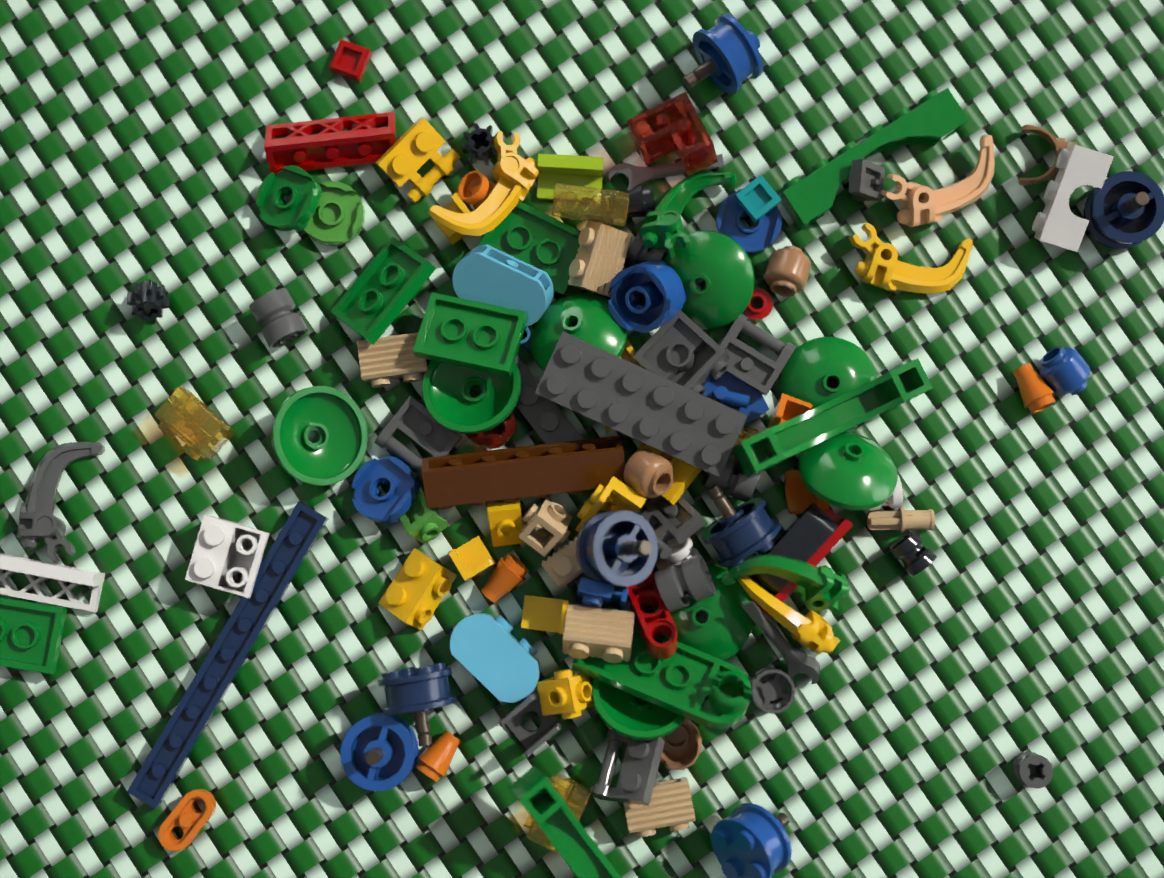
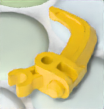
M503 131L496 133L493 143L497 150L498 161L492 169V175L497 184L488 198L475 211L456 213L434 205L430 208L428 214L444 226L463 235L481 236L494 230L510 214L515 206L524 200L539 174L535 159L530 157L524 159L517 154V148L521 141L519 133H513L511 145H506L503 142Z
M869 223L861 227L867 234L866 241H862L857 234L849 238L854 247L862 249L866 254L865 261L858 262L854 270L860 277V281L891 292L902 290L914 293L937 294L949 291L961 280L973 246V240L971 239L961 241L955 254L947 264L939 268L915 266L897 260V249L890 243H883L877 237L874 226Z
M748 576L738 579L743 589L754 601L788 629L796 641L818 655L822 652L831 653L840 642L837 637L833 636L830 624L815 611L810 610L806 616H803L765 591Z

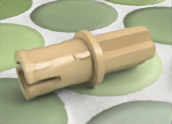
M901 507L898 510L869 511L866 519L867 527L870 530H898L899 533H904L905 530H934L935 514L932 509L904 510Z

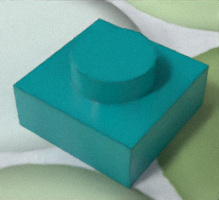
M762 175L754 179L735 194L734 197L754 223L781 202V198Z

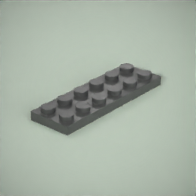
M562 332L535 391L536 394L717 477H720L748 417L739 411L565 332Z

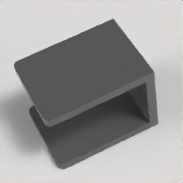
M535 690L499 721L501 727L506 724L525 747L523 754L526 757L556 734L562 725L555 714L542 715L539 695ZM528 711H535L541 717V725L536 730H527L522 725V717Z

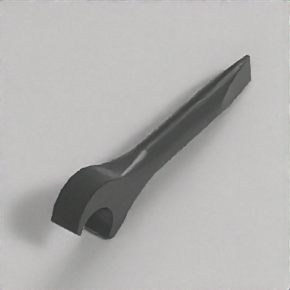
M718 154L654 167H641L620 163L609 172L608 182H611L616 176H623L629 183L626 190L628 192L656 179L724 167L723 156Z
M754 601L742 605L750 618L782 654L790 678H793L798 673H805L812 677L811 684H815L819 679V662L815 658L794 648Z

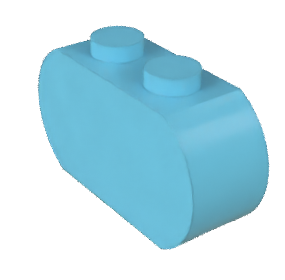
M488 244L480 245L470 250L458 262L452 276L453 287L459 298L525 311L528 315L526 327L536 323L550 306L554 296L553 283L547 272Z
M476 613L467 616L455 626L451 634V654L499 701L512 703L529 696L535 689L540 677L539 660L534 656L538 651L525 638H522L519 642L510 633L514 628L501 615H498L496 619L488 613Z

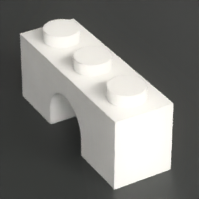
M1071 143L1068 144L1067 149L1062 148L1056 161V167L1059 168L1055 181L1050 180L1045 190L1044 199L1047 200L1044 211L1043 213L1038 212L1033 223L1032 230L1036 231L1034 235L1036 239L1078 252L1089 220L1076 216L1071 212L1069 198L1076 188L1083 185H1091L1102 189L1114 156Z

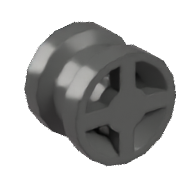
M1034 752L1021 753L1013 762L1012 770L1016 779L1031 788L1039 789L1045 787L1053 777V768L1049 760Z

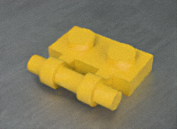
M420 117L375 163L400 188L409 179L415 186L406 195L416 203L423 195L427 197L433 191L432 186L444 174L448 176L454 170L452 166L461 157L453 149L442 157L437 150L446 141L425 118ZM430 159L435 166L422 178L416 171Z

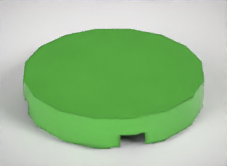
M338 181L320 183L322 195L314 215L304 229L305 232L315 242L324 246H341L351 242L360 233L365 222V208L360 196L350 186Z

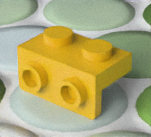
M613 476L605 487L599 484L589 500L584 503L576 515L581 521L575 530L580 532L588 519L602 512L632 511L638 513L647 499Z
M414 548L378 604L404 623L422 630L426 623L432 619L434 611L444 595L450 591L457 575L422 551Z

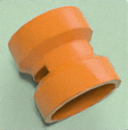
M471 171L460 181L457 193L462 200L472 204L473 208L477 209L488 198L496 184L489 182L488 178L479 171Z

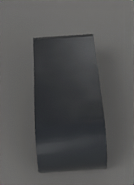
M813 502L764 555L784 556L807 562L834 533L838 524ZM771 574L750 575L773 596L789 582L787 579Z

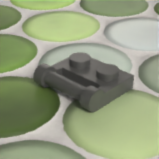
M741 314L736 318L720 345L729 356V360L726 362L729 365L726 373L762 395L767 396L796 346L790 342L785 344L747 321L748 317ZM739 332L744 333L779 354L777 360H771L736 339Z
M409 396L378 435L374 443L382 449L386 447L418 472V477L423 481L422 459L393 437L397 430L400 429L431 453L433 457L449 455L462 436L440 425L427 408Z
M612 729L608 730L605 740L608 742L598 783L593 785L591 795L605 801L649 806L665 740L662 738L636 740L622 736ZM622 746L626 747L617 786L614 788L610 786L620 747Z

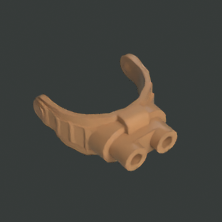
M1034 125L1022 126L1021 132L1034 133L1046 139L1054 149L1056 159L1048 172L1038 177L1019 178V185H1038L1052 179V177H1056L1059 168L1056 167V161L1062 148L1067 149L1069 143L1078 145V142H1065V138H1056L1049 131L1041 127H1035Z

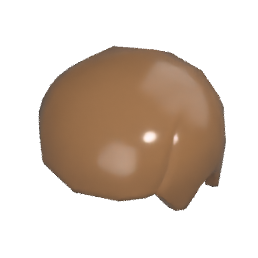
M686 718L675 731L661 737L665 740L660 760L666 768L671 770H684L696 762L701 752V733L697 726Z

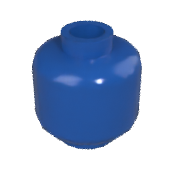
M1057 346L1042 357L1040 376L1057 395L1069 393L1076 395L1087 386L1086 380L1090 375V367L1077 350L1072 347L1063 348L1062 346Z

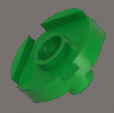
M287 165L281 167L284 169L277 174L272 172L263 180L257 192L256 205L260 207L261 219L272 228L279 231L294 230L299 232L306 228L308 221L314 215L322 195V189L305 170L298 166ZM293 192L291 201L286 204L283 198L285 195L290 196Z

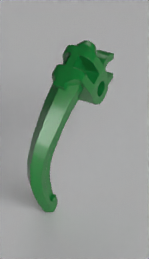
M735 172L693 175L682 179L673 186L660 201L655 211L647 213L644 224L639 232L644 246L647 248L666 249L667 255L671 259L676 258L674 250L679 247H685L687 253H691L690 237L684 232L680 216L685 205L695 193L704 188L723 184L725 186L734 185L737 182Z
M777 555L752 557L721 576V581L724 585H732L738 579L761 573L787 579L805 588L807 608L815 611L820 616H822V610L830 609L834 615H839L838 600L841 597L848 596L850 593L846 576L839 572L834 573L832 568L826 565L817 567L801 560Z

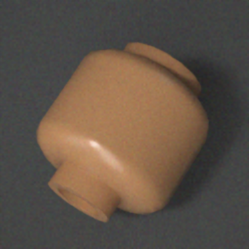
M785 246L775 250L769 257L765 281L773 293L784 297L794 296L806 287L811 269V261L800 248L795 246Z
M639 450L625 464L623 475L626 485L644 497L657 498L666 493L672 486L673 467L671 463L651 450Z

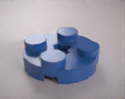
M738 192L732 193L723 200L717 212V231L735 240L747 254L764 252L774 243L782 227L780 209L777 206L757 221V226L746 229L744 224L740 222V217L745 218L747 213L734 198Z
M385 456L386 458L379 460L374 458L363 464L354 476L352 488L354 489L355 500L352 498L353 504L357 511L374 522L392 524L410 509L420 486L415 479L412 469L400 459L393 456ZM390 483L389 492L379 497L381 494L380 489H378L380 485H388Z

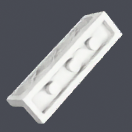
M0 553V582L5 586V588L0 587L1 595L89 612L98 611L105 573ZM15 572L24 573L30 581V584L20 591L14 590L7 579ZM47 578L56 579L63 590L52 597L46 596L39 584ZM80 584L92 586L90 603L78 602L71 590ZM34 588L37 594L28 591ZM66 594L69 600L61 599L60 597Z

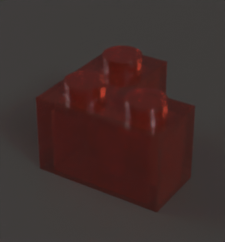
M686 92L626 121L633 142L645 165L675 151L686 173L690 176L718 162L713 141Z

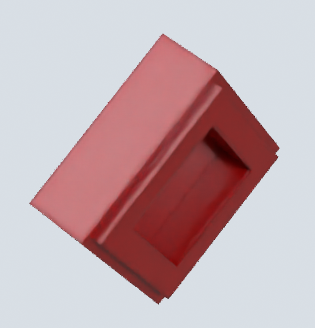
M340 39L329 69L333 73L361 83L372 52L370 49Z

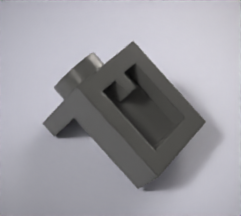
M864 159L852 160L848 179L849 193L852 194L851 199L856 202L882 200L880 193L883 190L885 168Z

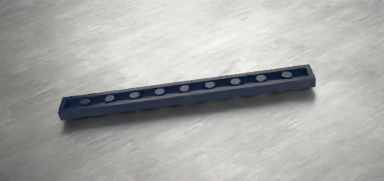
M298 501L259 567L251 597L242 596L127 793L154 809L160 806L329 518Z

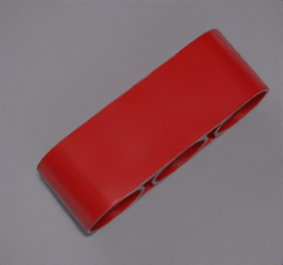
M651 572L644 583L623 586V589H629L626 600L631 612H635V621L649 653L656 659L663 660L673 656L677 650V629L668 608L663 602L656 580ZM647 606L657 608V611L652 614H646L641 610ZM658 635H666L670 640L666 643H657L654 641V638Z

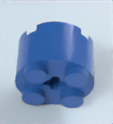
M661 260L646 261L626 268L615 275L609 286L611 293L608 306L614 320L622 328L640 333L650 332L668 323L676 316L679 310H682L687 300V293L680 277L670 266Z

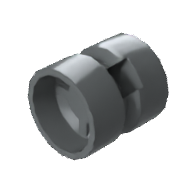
M286 288L269 292L256 299L249 306L257 324L265 325L262 333L270 349L292 343L308 332L302 316L293 313L296 304Z
M731 452L720 477L704 471L702 487L709 489L718 484L722 491L727 490L729 497L748 502L755 490L760 472L747 478L738 459L735 458V454Z
M699 554L681 561L680 568L671 565L655 572L659 593L670 612L690 606L691 599L700 602L716 595L711 573L704 559Z
M768 666L759 668L750 676L749 681L752 688L751 701L764 712L772 714L781 713L793 703L796 693L795 686L790 676L783 671Z

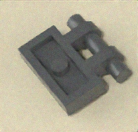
M661 495L657 498H646L647 500L643 504L646 511L641 516L651 526L657 522L661 525L654 532L658 543V555L662 559L668 558L672 553L671 548L667 545L668 541L674 538L679 544H682L706 524L703 517L682 496L674 505Z

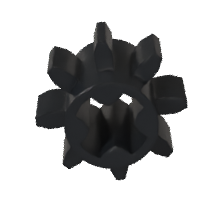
M476 123L474 125L475 130L471 133H463L465 140L469 144H465L461 148L463 153H472L470 156L472 164L476 163L477 160H481L488 166V159L492 156L498 157L493 143L492 125H489L486 129L479 128V125ZM486 140L488 147L481 146L478 150L475 143H482Z
M151 280L142 281L139 284L135 282L133 292H127V305L132 306V315H137L145 321L153 320L157 317H163V309L169 308V296L165 295L164 285L160 286Z

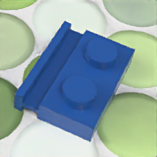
M580 578L575 603H579L582 606L608 609V606L618 607L617 610H623L629 589L624 588L622 592L613 590L614 585Z

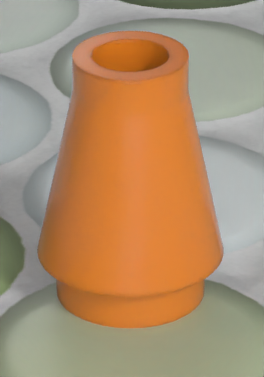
M1027 363L1013 371L1024 408H1029L1031 414L1038 413L1056 402L1053 397L1055 392L1034 370L1031 363Z
M509 553L506 558L501 557L481 592L491 602L496 603L501 597L525 581V575L529 570L522 561Z
M445 730L418 757L420 761L415 767L435 782H438L441 776L445 777L461 741Z

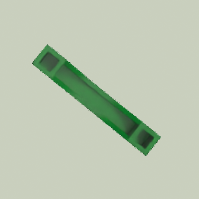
M946 88L940 93H937L936 90L929 92L919 100L921 105L911 111L908 107L902 109L892 117L894 122L884 128L881 124L875 126L864 135L866 139L856 145L854 141L848 143L837 152L839 155L837 158L830 162L825 158L810 168L812 172L810 175L803 179L800 176H796L784 184V191L780 196L781 203L800 231L829 212L841 183L851 172L852 160H866L883 150L902 145L921 144L936 146L961 130L969 119L950 90Z
M917 358L823 405L740 442L733 447V451L746 477L749 478L933 389Z
M536 765L508 787L577 878H622L586 832L552 783Z

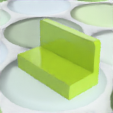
M538 154L537 198L539 200L600 203L602 198L604 157Z

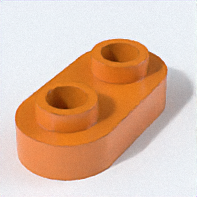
M195 789L187 793L162 823L158 837L165 849L169 851L183 850L192 843L216 810V800L209 791ZM196 800L203 801L205 805L203 811H198L195 808ZM175 827L182 828L184 832L182 838L174 835Z

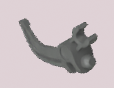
M63 443L48 450L40 460L31 480L26 502L21 503L17 537L21 538L24 548L34 549L38 545L39 540L45 541L48 546L46 550L47 557L56 564L60 562L57 556L58 548L64 546L68 555L73 556L76 554L74 545L65 538L66 525L64 521L54 515L56 491L64 469L78 459L102 455L105 447L101 443Z

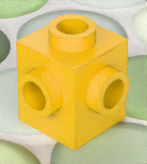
M572 668L555 671V677L537 683L543 716L562 714V719H571L582 716L581 710L594 706L589 676L582 673L575 674Z

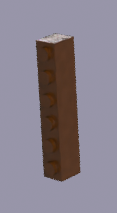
M620 435L422 458V479L427 509L437 508L445 510L452 508L454 505L462 504L479 506L488 501L496 500L513 502L519 498L531 496L547 498L553 494L565 492L580 494L586 490L596 489L599 484L605 487L613 476L626 485L623 475L625 468L624 451Z

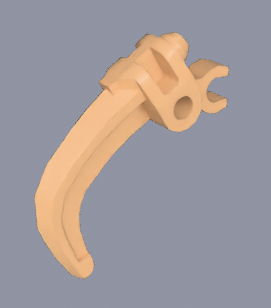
M984 134L981 136L978 162L973 172L967 178L950 186L932 190L930 187L918 183H907L900 175L888 174L887 178L896 182V189L893 192L882 190L880 194L890 200L900 199L901 210L897 213L898 222L908 227H915L941 221L942 216L977 201L988 190L994 175L995 163L992 135Z

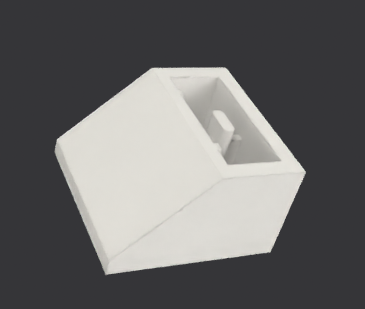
M204 515L185 580L250 598L270 533L218 517Z

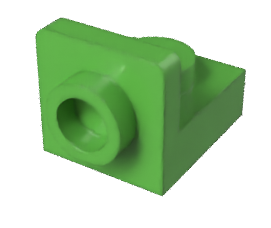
M421 486L410 509L400 517L407 534L423 544L438 537L440 532L449 526L446 519L437 514L435 508L427 509L425 492Z

